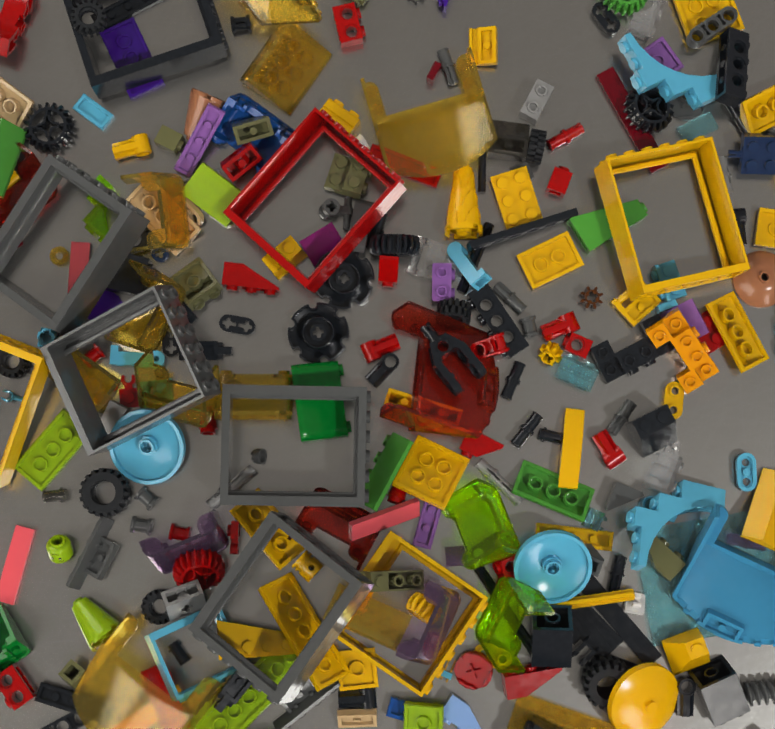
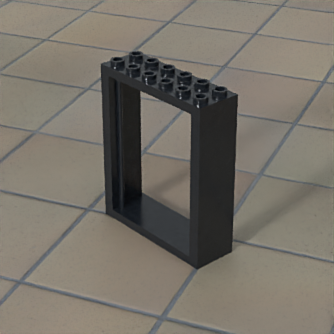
M63 0L90 85L99 99L228 56L226 50L229 49L213 0H197L209 38L99 74L87 37H84L83 33L81 35L78 34L71 21L70 15L73 13L72 8H76L75 0Z

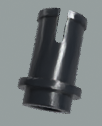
M547 427L539 429L537 439L541 440V442L548 441L560 445L563 433L547 430Z
M176 640L168 646V652H171L179 662V665L182 666L191 658L182 648V643Z

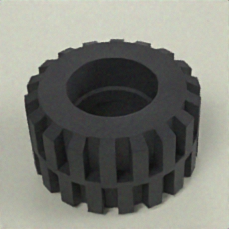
M99 468L98 470L91 471V474H87L85 476L86 479L81 482L82 488L79 489V493H81V497H79L80 502H83L82 506L88 509L90 514H95V516H115L117 513H121L123 508L127 507V502L131 499V496H129L131 488L128 485L130 483L117 470ZM103 481H109L115 487V497L109 504L100 503L95 495L97 486Z
M607 654V657L599 655L598 659L592 658V663L587 662L585 665L586 669H583V676H581L587 699L595 707L599 705L600 709L607 707L608 699L615 683L610 687H600L597 685L598 682L608 676L615 677L618 681L629 670L623 660L620 661L617 656L612 658L610 654Z

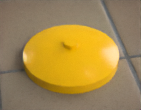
M643 663L629 669L615 683L608 699L607 712L612 726L615 729H661L671 718L676 708L679 692L676 678L669 670L657 663Z

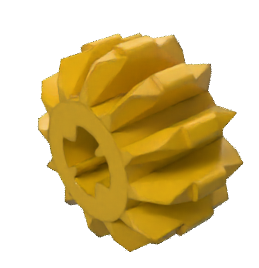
M415 592L410 596L405 605L408 612L426 624H431L436 620L441 611L438 604L420 592Z

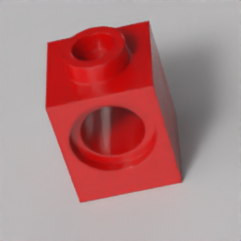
M555 167L545 191L563 198L573 173L569 172L570 170L566 167Z
M572 332L569 336L566 335L562 342V346H564L563 352L585 360L593 341ZM572 341H578L581 344L580 350L572 348Z

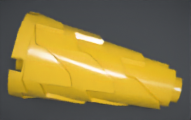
M462 163L458 165L453 173L445 236L450 238V234H454V239L471 240L477 238V233H479L480 237L482 236L483 225H481V214L478 208L473 168L469 164Z

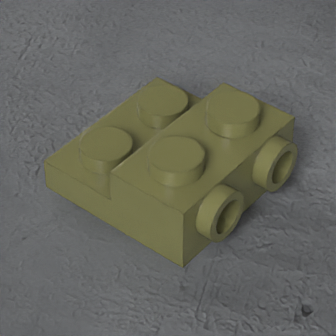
M335 153L324 189L355 199H361L362 194H366L368 183H366L367 177L371 178L372 174L354 158Z
M197 257L169 278L191 311L202 309L207 300L217 298L221 293L220 291L223 290L200 257Z

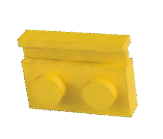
M496 26L477 27L476 29L469 28V65L471 67L498 65Z
M291 235L275 247L296 267L308 258L307 254ZM269 254L261 259L279 281L289 273Z

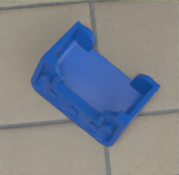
M238 93L229 96L223 105L222 110L226 111L211 140L219 145L221 143H228L237 150L242 145H237L231 123L251 117L269 116L274 135L252 141L263 157L255 165L256 173H258L295 130L249 96Z

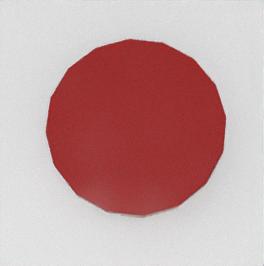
M467 651L456 660L454 674L462 686L471 690H477L487 686L491 681L493 665L490 659L483 653Z

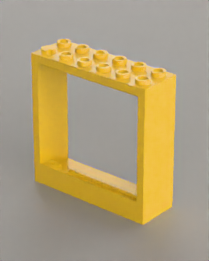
M390 530L363 571L389 570L403 550L473 599L434 655V662L419 683L375 653V658L362 648L368 647L344 631L352 618L337 639L422 697L424 694L428 695L431 691L434 678H439L443 673V665L446 660L450 662L455 655L454 648L456 645H461L467 637L465 634L468 628L472 629L478 620L476 616L479 611L483 613L488 606V597ZM369 592L357 611L365 606L374 592Z

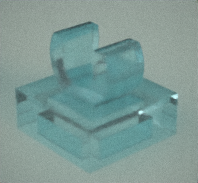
M589 507L585 521L581 525L597 532L598 530L603 531L604 528L600 527L603 520L607 521L608 519L605 517V513Z

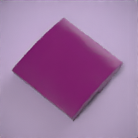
M331 222L299 241L315 268L320 258L327 252H331L342 238Z

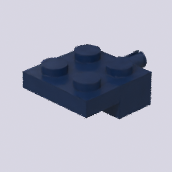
M742 133L740 150H728V158H739L738 171L740 174L775 175V135Z

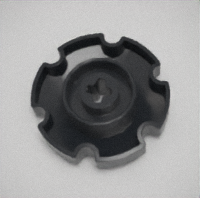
M327 252L320 258V260L317 262L315 266V269L319 266V264L326 258V256L330 252ZM351 252L317 290V294L321 299L323 297L329 298V305L339 309L351 308V302L354 301L359 305L370 295L373 287L369 285V280L374 279V270L367 258L361 260L358 257L359 252ZM343 273H346V277H349V281H345V283L343 284L342 280L339 279V276H342Z
M317 302L315 308H310L307 304L301 307L291 318L295 325L288 328V340L293 350H300L299 357L309 363L321 362L323 358L333 361L344 352L346 347L342 342L345 339H349V327L344 316L337 317L338 309L327 303ZM316 329H320L321 332H324L321 334L320 338H318L317 335H313L314 333H316Z

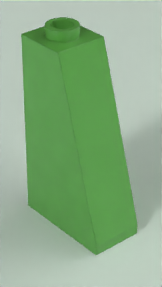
M638 199L622 203L629 228L648 216L646 206L643 202L640 203ZM605 209L572 217L567 222L587 254L613 239Z

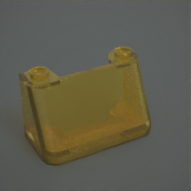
M221 370V374H217L216 378L220 383L221 392L222 384L293 385L290 371H278V374H232L230 370ZM222 393L215 396L214 420L222 421ZM233 398V421H278V419L281 421H294L293 399Z

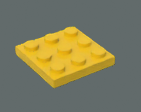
M672 0L686 37L695 26L727 6L734 7L738 12V17L731 27L741 31L745 29L734 0ZM723 15L726 20H731L729 15ZM708 25V28L710 30H716V28L713 25ZM720 33L719 35H717L716 37H714L713 39H711V40L708 41V42H711V41H714V40L719 39V36H720L722 33ZM692 35L695 41H700L698 35Z
M418 435L393 480L392 486L445 511L470 459Z

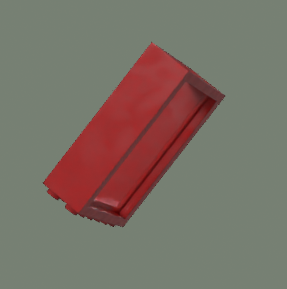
M316 107L223 211L229 219L275 261L313 293L317 292L407 190L403 186L405 182L396 172L392 170L390 173L391 170L381 159L378 158L376 160L377 157L366 146L362 148L363 145L351 133L349 134L340 123L335 122L325 110L319 111ZM325 132L382 182L387 189L311 275L307 277L246 220L322 133Z

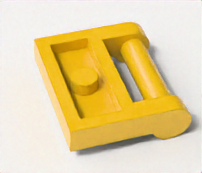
M626 289L617 299L611 300L610 304L634 327L662 300L657 295L634 300L628 307L624 308L621 304L629 298Z

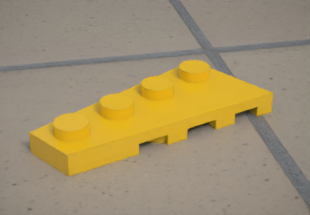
M217 620V634L245 658L295 654L282 631Z

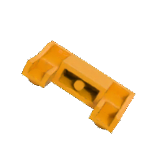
M678 307L645 329L656 348L671 341L687 365V369L676 375L677 380L687 394L703 385V381L720 372L708 353L711 351L705 341L701 343L698 338L701 336L695 326L691 328Z

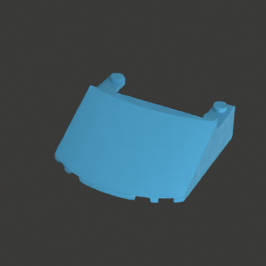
M716 503L701 532L696 537L672 596L683 608V612L686 615L689 614L696 620L699 626L714 635L739 644L744 642L754 644L757 647L773 644L774 647L775 566L716 540L728 519L727 509Z

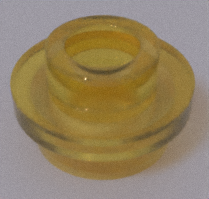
M55 247L50 252V260L55 265L62 266L68 262L69 252L64 247ZM62 253L63 258L58 260L57 255Z

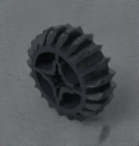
M656 87L640 95L633 88L626 96V101L623 104L626 108L623 113L628 114L626 119L631 120L630 126L635 125L636 131L641 129L642 134L648 131L649 135L654 132L659 133L672 121L674 105L669 102L666 103Z
M46 102L43 108L41 104H38V110L35 108L31 109L33 115L27 114L30 120L24 121V124L28 126L24 128V131L28 133L25 138L30 140L29 144L31 146L35 145L37 151L42 148V152L46 153L49 149L52 154L56 148L61 152L60 146L63 145L67 148L68 145L65 142H72V138L69 135H75V132L71 130L76 127L74 123H71L74 118L69 116L70 112L64 110L62 105L57 107V104L53 102L50 107V104ZM52 114L60 116L63 119V123L54 122ZM44 117V120L41 123L37 124L39 120ZM51 124L53 127H50V131L48 132L47 129L49 128V125ZM62 132L61 135L57 139H55L56 134ZM36 133L45 134L48 141L38 139Z
M406 234L373 235L370 237L369 242L370 254L379 257L380 255L398 257L417 256L420 249L419 237Z

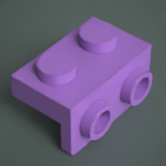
M452 263L432 264L433 302L443 301V299L449 300V298L455 299V288H451V280L455 281V269H452Z

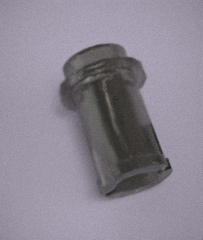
M60 487L59 490L43 491V502L60 501L63 503L65 500H68V490Z

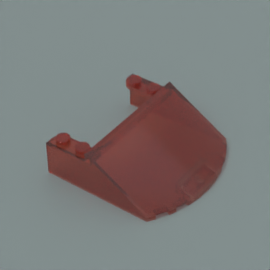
M411 301L406 302L392 311L391 321L396 330H402L412 336L419 337L411 409L399 404L386 403L381 407L379 417L409 427L408 431L479 438L485 427L489 425L491 414L495 412L498 401L499 368L495 366L494 357L496 355L479 359L487 371V374L480 379H477L455 352H452L447 358L443 359L442 363L450 373L453 372L455 374L454 378L464 390L458 396H454L432 369L428 351L430 341L420 331V328L430 322L439 335L449 334L465 342L469 348H471L473 343L488 337V333ZM444 345L438 346L440 351H447ZM479 345L480 351L484 353L483 346Z

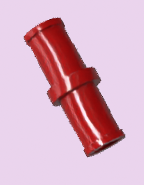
M577 123L567 130H561L556 136L547 139L546 144L553 151L564 143L568 144L572 139L584 134V128L581 123Z

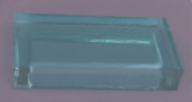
M708 112L676 128V131L681 140L693 141L694 138L706 136L719 127L711 112Z

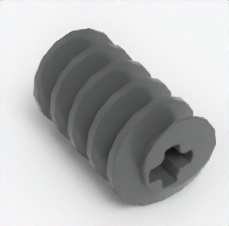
M768 679L765 683L759 680L757 684L755 681H750L749 684L745 681L742 683L743 692L750 706H753L754 700H756L758 706H761L762 700H764L766 705H769V699H772L773 704H775V679L773 682Z

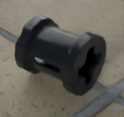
M249 14L246 17L237 18L230 16L232 33L241 30L251 31Z

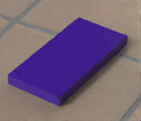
M134 17L100 32L116 69L152 57ZM159 79L126 91L130 99L133 100L164 86L165 83L163 79Z

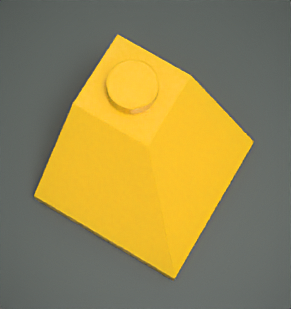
M698 627L661 641L674 676L710 663L709 651Z

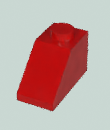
M380 255L378 284H382V287L393 288V285H397L398 256Z
M469 428L459 450L462 451L461 455L471 459L472 456L476 458L503 449L504 445Z

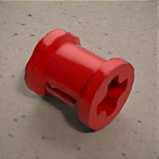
M96 343L93 344V348L88 352L80 355L90 368L99 359L106 357L105 353Z
M172 523L168 540L176 539L188 544L192 528L189 526L187 528L180 527Z

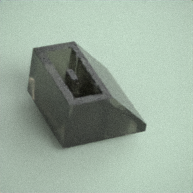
M492 120L487 157L525 162L530 125Z

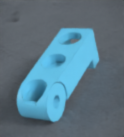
M456 241L449 244L447 254L473 288L479 291L493 279L483 268L478 270L469 258L467 249L462 244Z
M111 345L109 364L112 366L161 368L166 363L165 355L158 350L151 353L123 352L119 345Z

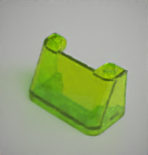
M479 478L474 479L455 491L445 511L442 510L444 516L454 520L466 549L462 553L461 558L465 568L474 570L515 555L519 551L521 545L498 490L492 484Z

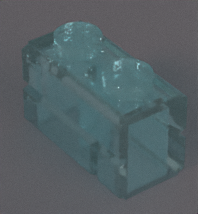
M572 354L563 355L554 378L589 393L599 373V370L595 369L596 365L587 361L585 364L579 362V358Z

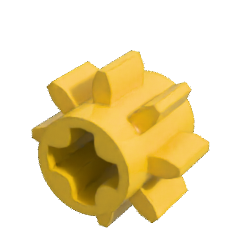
M549 341L547 345L542 344L538 356L541 357L543 363L553 366L554 362L559 363L562 359L563 350H561L558 343Z

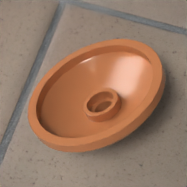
M767 251L751 252L747 254L750 270L732 278L733 288L737 296L744 303L757 308L770 307L775 305V254ZM762 274L767 276L766 281L762 280Z

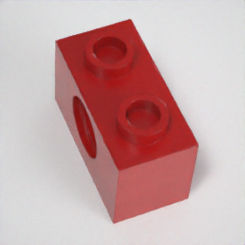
M249 142L243 144L221 161L220 165L231 181L234 182L260 162L263 157L256 146Z

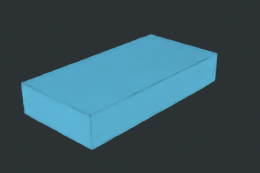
M84 93L73 106L76 112L102 131L107 128L115 117Z

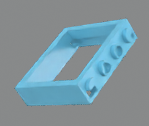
M201 610L144 636L173 702L178 700L180 703L191 699V694L195 692L201 694L209 690L207 686L213 683L217 686L225 682V677L232 676L236 671L232 666L181 692L177 691L155 640L191 624ZM222 610L215 618L216 625L217 620L227 622Z

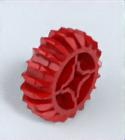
M201 548L200 550L194 549L191 552L186 551V554H180V558L175 559L172 567L173 578L177 586L198 579L203 591L207 588L211 589L212 586H218V583L225 576V562L223 558L217 554V551L211 552L210 549L203 550Z

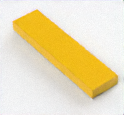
M536 523L535 534L547 530H563L576 535L585 544L591 543L597 550L612 551L614 532Z

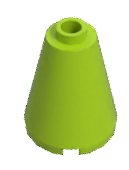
M79 597L73 602L72 612L92 652L98 651L96 648L99 646L104 648L119 636L118 630H123V625L88 597Z

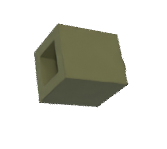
M163 124L154 139L157 146L174 155H177L178 151L181 152L186 143L182 134Z
M72 659L58 674L77 692L91 677L85 669Z

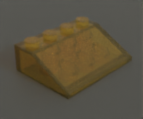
M282 19L240 78V81L287 115H290L332 54L291 19Z

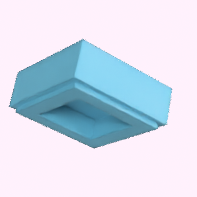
M671 299L659 304L655 311L657 314H661L677 306L678 303L676 299Z

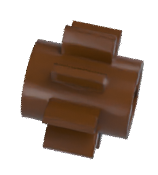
M587 286V293H580L583 299L579 303H584L586 305L585 309L592 306L593 310H595L596 303H603L599 300L603 293H598L597 287L590 290V287ZM589 294L595 296L593 303L591 300H587Z

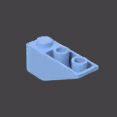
M451 692L444 703V722L448 725L453 723L458 727L457 729H481L469 704Z

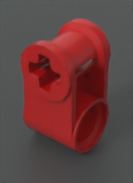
M504 331L473 343L470 348L478 359L498 355L510 350L503 337ZM479 345L483 346L484 353L480 351Z

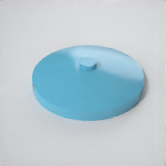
M139 408L128 412L116 422L111 433L156 409ZM170 419L109 451L114 465L125 477L136 483L153 485L166 481L179 470L184 461L186 444L181 428L174 419Z
M547 530L531 536L518 549L513 563L514 577L520 590L530 599L544 604L562 603L572 599L585 588L592 574V558L585 543L576 535L563 530Z

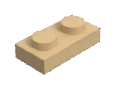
M376 708L337 710L338 728L377 727Z

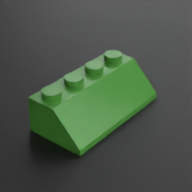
M0 118V198H4L24 145L25 136L28 134L24 129L3 118Z
M394 432L391 436L387 434L383 445H385L382 453L378 451L373 461L376 464L373 470L369 468V483H365V489H369V503H365V506L377 512L414 442Z

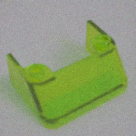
M501 577L488 601V606L478 621L475 634L498 673H524L525 668L517 657L521 649V641L516 633L525 615L553 616L555 612L539 590L512 577Z

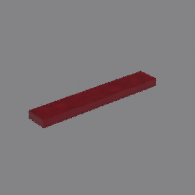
M614 67L596 75L600 86L637 151L639 152L642 148L648 146L658 148L653 136L649 135L648 131L643 134L641 129L636 131V126H630L631 120L626 119L628 114L623 113L626 108L623 104L626 101L625 98L628 92ZM668 164L648 167L647 169L650 174H653Z

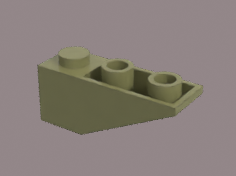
M656 536L648 556L652 567L665 580L671 581L686 565L682 561L684 557L676 550L674 552L668 548L670 544L663 537L658 538Z
M423 569L360 571V573L375 584L370 592L424 590Z

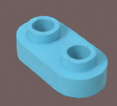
M741 453L735 460L736 485L742 491H752L757 485L756 459L750 453ZM743 459H746L748 461L747 466H743ZM744 478L748 479V485L743 484Z

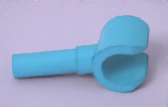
M4 389L3 392L9 393V397L6 399L1 397L6 402L12 400L22 401L23 397L13 394L8 389Z

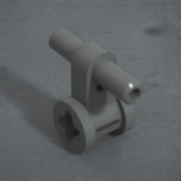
M344 197V206H341L333 198L325 200L318 211L320 217L324 220H331L334 216L343 217V230L349 231L353 214L352 197Z

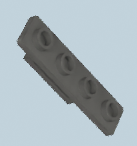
M101 516L97 521L82 554L78 558L75 568L69 575L66 586L79 590L87 574L97 580H103L119 548V545L106 538L114 520Z
M308 679L293 702L281 704L287 711L273 722L275 729H289L295 721L303 718L314 706H318L328 695L333 694L341 685L339 681L317 692L310 679Z

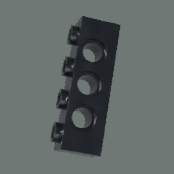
M729 27L719 36L715 101L734 108L747 97L749 33Z
M488 283L479 291L474 289L467 294L468 299L466 302L470 303L469 305L472 306V310L475 309L478 313L476 317L481 325L487 326L489 336L503 331L512 336V341L506 342L510 350L501 353L503 357L507 356L508 359H511L529 346ZM487 301L490 303L491 308L485 311L481 309L480 303ZM493 317L500 318L501 325L498 327L493 326L491 319Z

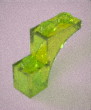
M99 175L96 178L105 187L117 192L104 177ZM88 194L86 198L95 207L82 221L86 223L84 226L86 230L92 235L96 233L100 236L98 241L101 243L109 231L107 224L108 208Z

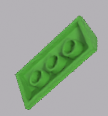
M523 460L511 493L584 523L595 489L579 482L577 490L559 488V474Z

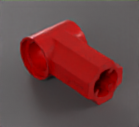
M574 311L540 326L545 342L581 329Z
M395 333L360 345L367 364L381 359L382 356L401 349Z
M606 429L591 437L602 454L601 457L609 470L627 460L618 445L616 446Z

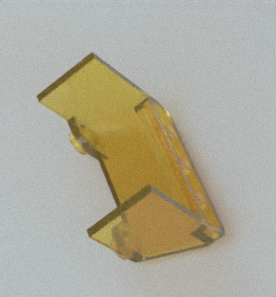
M162 172L120 175L121 180L127 185L141 183V186L146 191H157L161 229H154L149 232L147 236L148 246L134 247L130 253L139 256L188 248L191 238L185 186L182 177L175 173Z
M131 259L128 263L141 276V281L145 286L151 288L157 285H173L178 291V298L182 304L186 291L179 283L155 268ZM159 305L105 334L103 337L106 340L145 353H151L160 346L169 329V324Z
M148 348L134 364L140 408L158 409L197 389L196 386L169 380V373L166 368L154 364L153 348ZM214 365L211 371L220 383L219 366ZM219 395L172 419L201 428L206 427L211 421Z

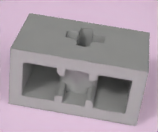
M537 79L518 117L535 126L554 87Z
M198 579L160 592L170 621L199 611L206 604Z

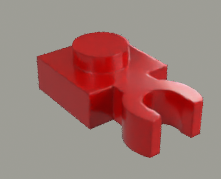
M124 375L121 376V382L125 389H119L120 404L128 408L140 407L139 388H134L137 381L135 375H132V380L129 383L126 382Z
M231 521V525L228 524L227 536H230L231 540L230 554H239L241 528L239 521Z

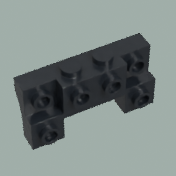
M659 314L640 323L647 337L614 353L608 340L590 348L589 351L606 384L626 373L631 376L639 372L638 367L644 364L648 367L656 363L655 358L675 348L671 341L656 348L645 329L661 320Z

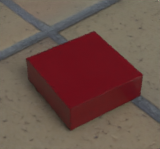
M437 61L433 63L426 78L428 84H434L441 70V63Z

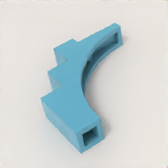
M631 32L624 35L617 43L620 52L628 62L629 68L634 72L630 80L633 88L636 89L639 95L655 87L659 89V93L666 103L685 95L686 101L693 111L715 101L717 74L697 76L674 71L651 57L638 44Z
M682 480L674 485L672 495L659 493L652 497L649 502V509L635 506L629 510L625 521L627 523V530L634 531L631 537L633 548L629 557L631 569L639 571L646 567L649 550L654 538L671 518L688 512L711 513L716 503L725 507L726 490Z

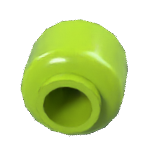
M54 535L46 543L49 559L54 563L67 562L73 556L72 543L70 538L65 535Z

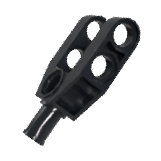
M430 322L420 328V331L430 341L428 351L432 369L454 396H458L464 390L454 378L455 374L453 372L450 373L442 363L443 359L447 358L452 352L457 354L477 379L487 374L483 364L465 342L446 333L439 335ZM444 345L447 351H440L438 346Z

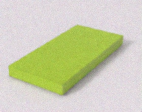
M65 408L60 411L21 456L15 468L41 492L47 488L83 446L71 417Z

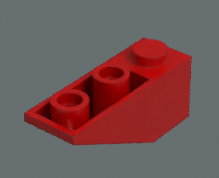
M224 262L222 285L226 287V290L237 291L238 289H245L246 293L254 294L256 291H264L265 295L275 296V293H280L279 287L245 264Z
M531 664L525 665L524 668H507L506 671H501L504 695L507 700L527 697L562 671V668L531 667Z

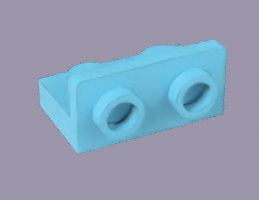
M674 260L654 265L650 272L654 282L680 277ZM685 289L658 296L661 300L667 302L671 299L685 297L687 293Z

